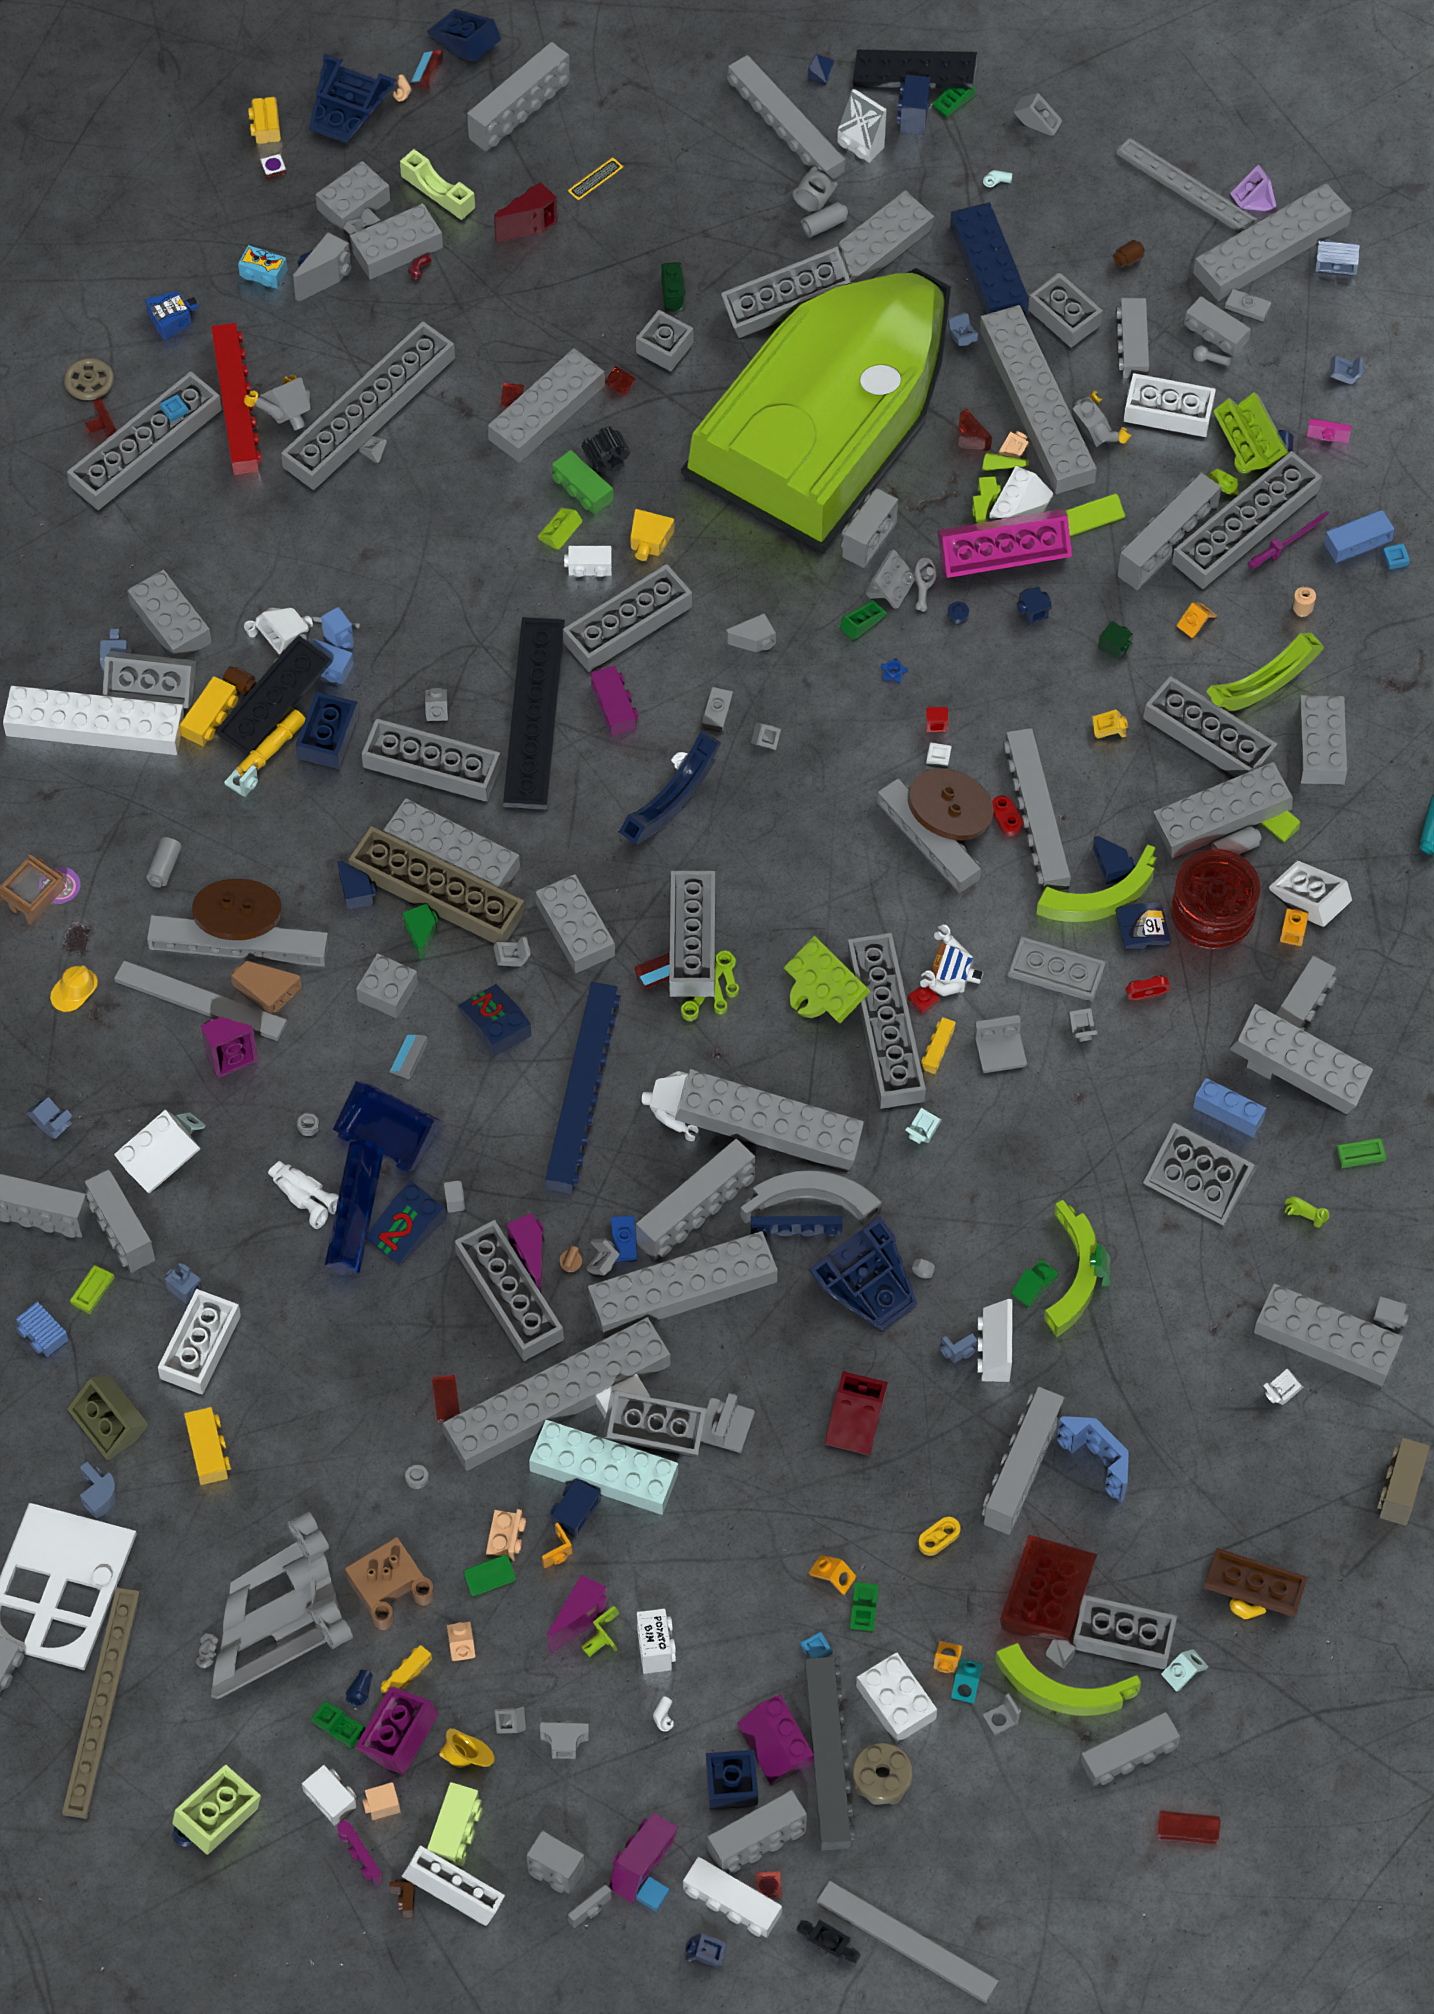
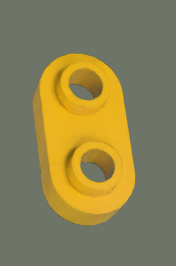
M953 1517L942 1518L920 1535L918 1541L919 1550L927 1556L938 1554L959 1537L960 1523ZM951 1529L952 1533L946 1534L944 1530ZM931 1542L934 1546L931 1548L927 1547L926 1543Z

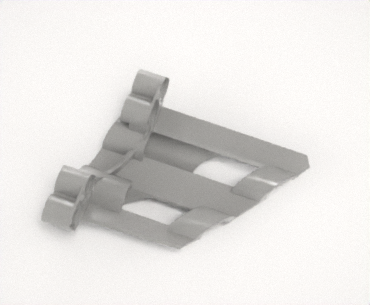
M309 1511L287 1522L295 1539L294 1543L231 1581L224 1614L222 1644L214 1669L212 1698L220 1699L325 1642L331 1649H334L353 1639L349 1626L341 1616L324 1553L329 1550V1545ZM286 1572L292 1583L289 1590L283 1596L246 1615V1602L249 1590ZM269 1635L275 1638L277 1644L275 1650L235 1670L237 1653Z

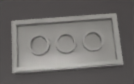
M1021 936L1008 972V977L1093 1002L1106 966V961Z

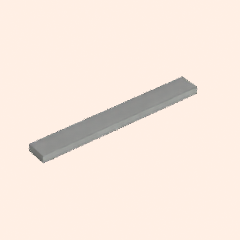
M1128 138L1117 150L1118 156L1235 231L1241 233L1260 222L1257 218L1133 139Z
M123 961L114 978L116 983L214 1019L224 1017L251 1025L254 1033L277 1042L287 1025V1020L127 961Z
M829 1881L817 1900V1904L985 2004L998 1985L999 1981L831 1881Z

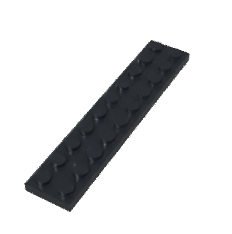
M522 617L503 807L547 810L563 649V629L565 628V620Z

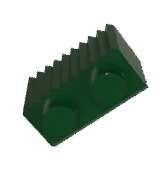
M682 263L661 264V280L665 311H683L685 309V290Z

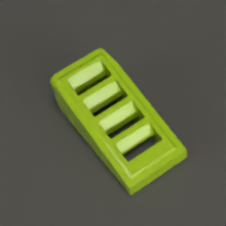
M989 452L985 454L982 470L1015 468L1016 466L1025 467L1029 465V461L1027 459Z

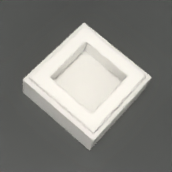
M930 742L926 765L948 768L952 746Z

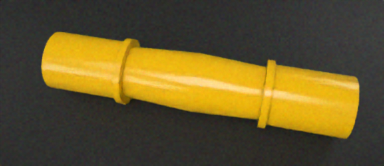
M293 710L279 723L277 728L263 740L256 750H252L238 765L236 770L242 777L252 765L256 767L257 771L262 766H265L266 761L281 748L287 739H291L305 722L303 714Z

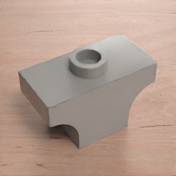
M560 1720L558 1723L540 1722L541 1740H545L551 1745L552 1758L576 1759L578 1746L584 1741H589V1723H572L569 1720Z

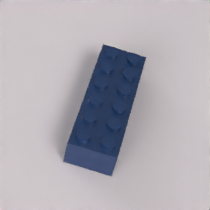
M991 203L952 211L950 228L984 314L987 315L1020 305L1024 314H1028L1029 297Z

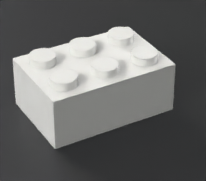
M897 1652L857 1676V1689L896 1744L936 1720L937 1708Z

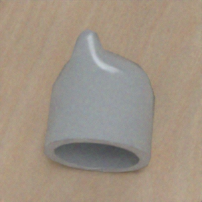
M812 167L794 189L793 197L803 209L815 213L820 211L837 188V182L831 181L826 174L819 172L817 167Z

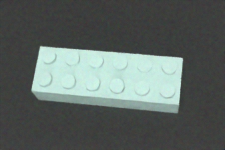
M545 1420L529 1460L531 1472L567 1484H573L577 1478L600 1491V1495L663 1515L678 1476L677 1462L549 1420Z

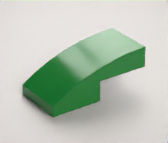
M855 1582L850 1629L874 1632L878 1584Z
M326 1701L322 1703L310 1719L323 1731L351 1749L354 1748L366 1729L362 1724L346 1716L341 1709Z

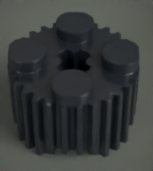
M611 426L602 427L598 430L599 434L591 437V440L589 437L583 440L584 442L581 445L583 453L592 470L598 475L610 469L618 471L624 467L623 462L629 456L630 450L618 430H613Z

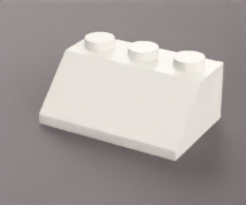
M1016 466L990 512L989 522L1043 513L1053 497V492L1035 473Z
M164 1110L114 1155L126 1171L150 1194L201 1148L177 1117Z
M1006 1299L984 1307L982 1316H978V1330H982V1337H978L977 1351H982V1359L977 1360V1373H982V1381H1010L1012 1367V1299Z

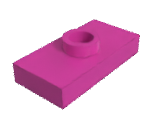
M1310 419L1307 437L1349 443L1352 426Z

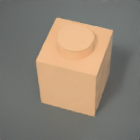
M393 1782L365 1790L366 1799H362L365 1813H370L372 1820L400 1813V1806Z

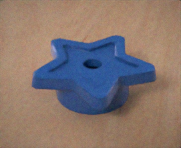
M897 658L880 665L881 669L885 672L883 675L884 681L893 679L900 683L901 675L908 671V668L902 666Z

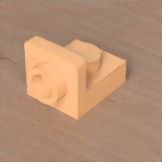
M1010 431L998 454L1021 458L1026 447L1030 444L1026 441L1028 436L1019 431L1015 434Z

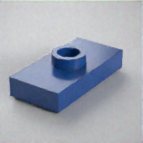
M634 1216L611 1217L614 1249L620 1254L615 1262L637 1260Z

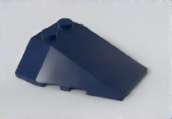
M878 1217L809 1269L823 1290L880 1331L917 1304L908 1276L906 1277L902 1265V1258L899 1256L895 1244L894 1234L881 1217Z

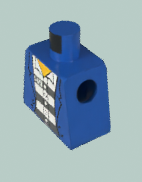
M176 291L145 299L147 312L163 340L188 327L191 324L190 312L199 308L194 297L183 301L179 292Z

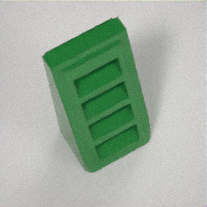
M974 85V89H947L933 103V107L947 118L976 96V86ZM943 103H947L950 107H946Z
M871 600L843 616L840 629L852 640H855L887 616V612L874 600Z

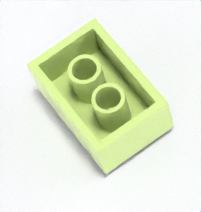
M225 1764L175 1810L172 1824L208 1855L258 1809L261 1795Z
M450 1782L427 1850L458 1868L459 1866L463 1867L466 1862L467 1852L465 1850L467 1843H472L475 1830H473L475 1821L479 1822L482 1815V1800L479 1799L478 1790Z

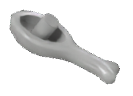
M928 557L920 558L914 567V578L918 586V601L915 608L922 612L927 611V590L933 585L937 576L935 565Z

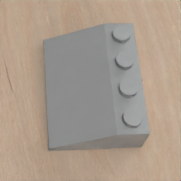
M1174 1123L1143 1184L1224 1225L1246 1190L1258 1165L1178 1123Z

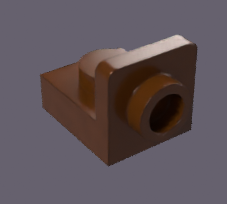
M397 1879L395 1882H389L391 1894H403L398 1897V1910H402L404 1918H414V1884L407 1879Z

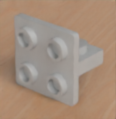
M890 550L872 579L866 594L870 599L886 598L890 605L897 609L914 583L915 578L914 573L895 550Z
M728 1393L726 1401L710 1398L706 1409L701 1442L738 1453L742 1452L755 1411L737 1405V1395Z

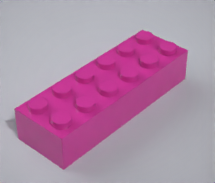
M1062 509L937 530L942 572L947 578L1072 557L1068 515Z

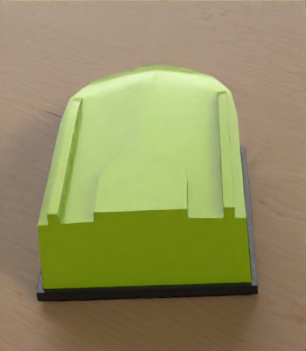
M915 268L906 273H895L835 287L801 304L774 331L692 433L689 459L681 468V474L823 552L926 420L942 367L951 286ZM886 365L898 371L901 382L897 389L888 394H872L862 387L860 382L861 375L870 367Z

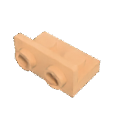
M517 1509V1513L494 1511L486 1557L498 1558L507 1554L509 1560L514 1561L515 1554H520L522 1540L519 1539V1534L524 1532L526 1518H523L521 1509Z

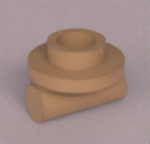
M571 1246L569 1250L563 1252L560 1256V1266L567 1272H575L582 1266V1256L578 1253L579 1248L576 1246Z

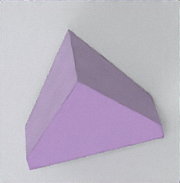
M1257 165L1230 194L1242 209L1277 212L1271 181L1261 166Z

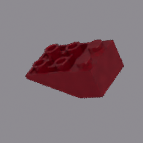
M539 182L537 185L530 187L519 198L513 199L508 206L498 210L494 215L495 241L501 242L543 233L558 222L557 196Z
M843 1371L825 1445L870 1456L887 1396L888 1382Z

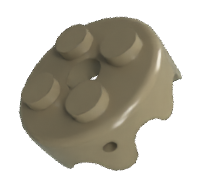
M876 1743L867 1746L856 1757L852 1770L855 1792L859 1796L862 1795L867 1798L872 1804L895 1805L902 1800L907 1790L911 1787L913 1777L912 1764L906 1753L899 1747L888 1743ZM880 1767H885L890 1773L887 1777L882 1778L876 1774V1770Z

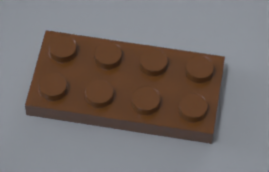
M1216 1548L1204 1588L1295 1618L1308 1577Z

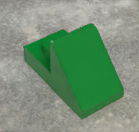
M1041 1259L1032 1269L1027 1268L1011 1294L1029 1308L1058 1278L1059 1273Z

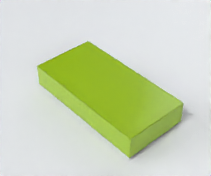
M94 1264L71 1298L70 1304L91 1314L114 1280V1274Z

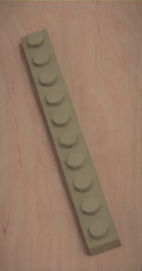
M116 1587L62 1811L64 1816L87 1819L140 1599V1591Z

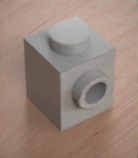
M1380 1297L1372 1324L1399 1334L1400 1327H1406L1409 1314L1405 1313L1407 1304Z

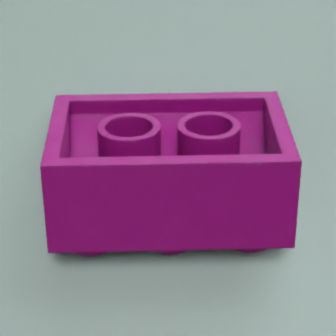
M224 1017L210 1019L201 1025L206 1057L217 1078L258 1061L254 1031L251 1025Z
M390 1686L355 1747L384 1768L404 1775L439 1713L430 1700Z
M780 1694L758 1704L737 1723L751 1750L754 1749L755 1758L770 1786L813 1765L814 1754Z

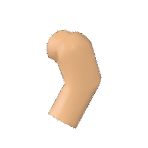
M399 75L396 77L399 88H397V92H393V96L397 101L401 102L407 99L411 92V87L405 76Z

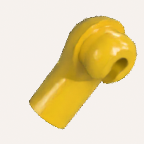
M1236 1598L1230 1601L1231 1611L1245 1620L1266 1613L1263 1607L1257 1605L1250 1606Z

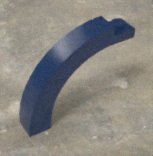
M706 731L700 732L687 758L670 782L648 804L628 814L619 833L636 845L662 829L684 807L699 788L716 761L714 756L721 742Z

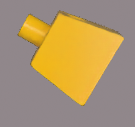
M639 509L635 510L631 532V549L636 550L635 557L638 560L646 561L649 554L661 555L675 531L674 519Z

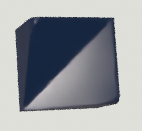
M816 54L808 68V78L827 84L834 71V60Z

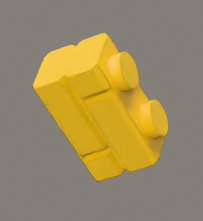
M276 98L253 99L252 107L248 108L249 118L254 120V124H250L251 136H256V143L258 144L279 142L281 138Z

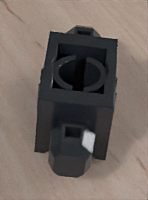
M820 1919L815 1927L806 1920H801L797 1926V1932L804 1938L808 1937L806 1947L832 1963L839 1965L842 1958L851 1965H856L861 1957L859 1951L853 1947L849 1948L851 1938ZM830 1938L836 1945L827 1947L822 1943V1940Z

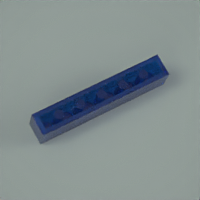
M368 1139L349 1143L325 1260V1266L342 1277L360 1273L384 1154L383 1149Z

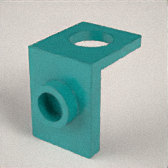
M960 1659L955 1675L952 1699L974 1704L984 1666L983 1663ZM966 1684L970 1686L972 1692L969 1695H962L958 1691V1687Z

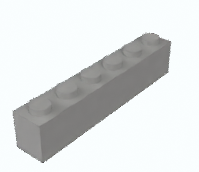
M898 778L878 791V805L959 894L980 880L981 866L976 859H972L967 854V850L962 844L930 832L915 819L908 805V791L910 787L906 783L903 784Z
M1312 956L1276 1013V1016L1305 1031L1306 1028L1304 1026L1306 1022L1311 1023L1316 1014L1315 1008L1317 1005L1321 1006L1327 996L1325 992L1328 988L1332 989L1337 981V977H1335L1337 968ZM1248 1060L1247 1068L1271 1080L1274 1075L1273 1073Z

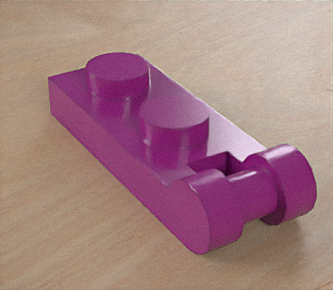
M341 1821L337 1826L339 1839L349 1844L348 1852L354 1861L359 1860L362 1865L360 1871L365 1880H371L374 1886L383 1882L382 1873L352 1825L348 1821Z

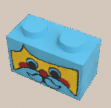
M248 245L238 263L241 277L277 289L288 270L286 257Z

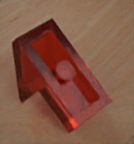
M967 409L960 412L959 427L963 433L959 436L958 446L989 451L992 445V436Z

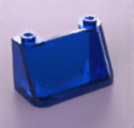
M356 1081L332 1130L338 1132L337 1137L347 1142H350L351 1139L357 1140L394 1159L397 1162V1168L408 1172L409 1169L414 1170L444 1122L371 1084Z

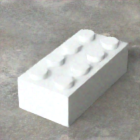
M1133 373L1123 422L1206 437L1216 389Z
M196 1289L158 1366L160 1379L203 1395L241 1317L239 1304Z

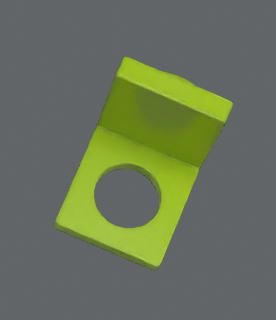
M1218 468L1206 475L1221 486V491L1233 497L1238 496L1237 478Z

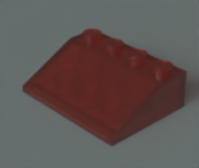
M1029 1535L1000 1618L1001 1630L1024 1637L1069 1641L1097 1554Z

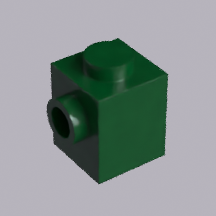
M1111 621L1101 633L1098 647L1120 660L1124 654H1128L1133 648V633L1128 628Z

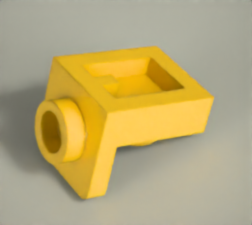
M1117 709L1092 716L1094 735L1098 739L1116 733L1122 738L1127 736V719Z

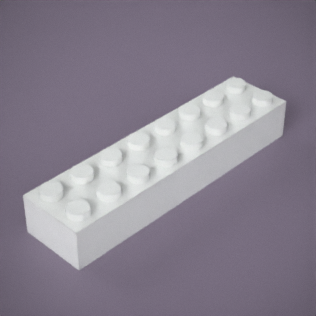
M11 686L3 726L6 736L177 755L181 740L180 723L185 716L183 705Z

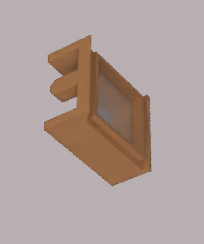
M29 854L28 858L0 886V903L6 900L9 908L14 913H17L18 910L23 912L27 923L31 925L65 889L64 877L58 870H52L47 867L41 858H35Z

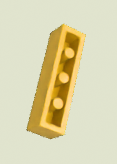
M942 1017L941 1022L938 1021L936 1025L937 1031L931 1037L932 1043L931 1045L928 1044L926 1049L927 1055L923 1056L921 1064H923L922 1070L936 1074L954 1032L955 1021Z
M421 1645L418 1648H414L409 1658H405L401 1666L391 1673V1677L381 1684V1693L385 1696L390 1686L404 1690L432 1660V1654Z

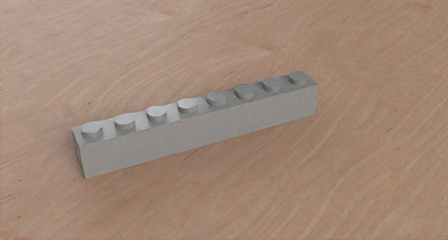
M748 55L728 66L727 79L730 85L735 86L739 90L741 96L752 104L753 109L764 117L765 122L776 130L777 135L788 143L790 149L800 156L805 165H808L810 168L817 167L818 171L826 174L830 180L845 172L844 157Z
M1033 729L1007 732L1006 741H1003L1004 753L1009 755L1007 763L1009 772H1013L1014 778H1012L1013 789L1018 791L1019 794L1017 805L1019 810H1023L1022 824L1023 828L1028 830V834H1026L1028 847L1033 849L1031 859L1033 866L1037 865V883L1042 885L1043 892L1046 887L1055 890L1067 889L1070 886L1071 876Z
M151 915L147 936L148 946L151 950L322 967L326 965L329 947L328 933L320 930L304 931L299 928L284 929L275 926L266 934L256 938L225 940L207 934L191 918H173L167 915Z

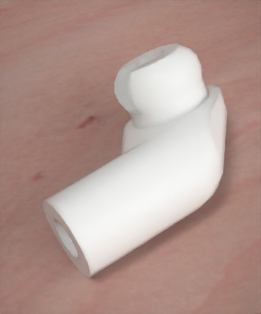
M662 1696L653 1713V1718L657 1727L661 1731L667 1732L674 1725L673 1720L670 1719L667 1713L672 1700Z

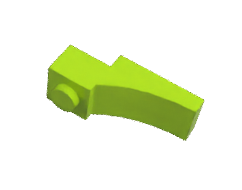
M983 477L978 480V496H973L972 499L974 524L986 522L991 508L995 505L1001 494V486L997 485L996 477Z

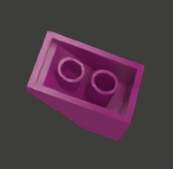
M530 1213L507 1223L508 1242L542 1294V1242L545 1241L542 1232H544L541 1221L539 1219L535 1220L533 1214Z
M581 1574L547 1633L549 1652H555L594 1626L593 1621L609 1609V1605H607L609 1597L607 1596L606 1586Z

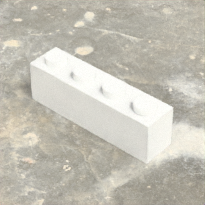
M419 1846L402 1875L403 1878L485 1926L495 1915L505 1896L422 1846Z
M700 1857L697 1858L683 1880V1889H685V1893L694 1899H702L710 1909L716 1912L719 1910L724 1912L729 1920L736 1924L741 1922L756 1936L762 1935L767 1938L782 1914V1906Z

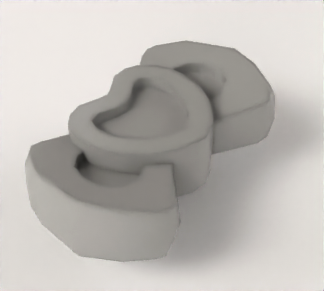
M206 1633L201 1637L200 1656L195 1661L197 1666L204 1669L213 1664V1658L216 1656L214 1651L217 1647L218 1638L211 1633Z

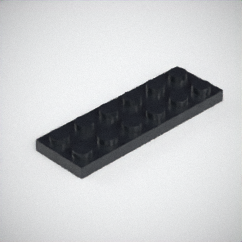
M857 49L853 86L901 87V82L905 83L906 75L930 77V88L974 89L978 55L977 52Z
M298 635L217 728L215 734L243 756L247 757L252 750L255 751L263 740L275 730L277 725L281 723L331 665V658Z

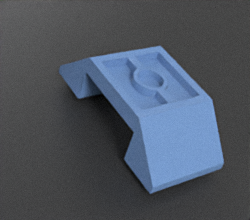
M1062 1416L1059 1419L1056 1437L1059 1445L1064 1449H1068L1073 1454L1083 1444L1087 1443L1089 1450L1093 1454H1098L1103 1459L1104 1465L1108 1468L1105 1481L1106 1492L1112 1498H1117L1122 1502L1125 1498L1128 1483L1129 1451L1096 1418Z

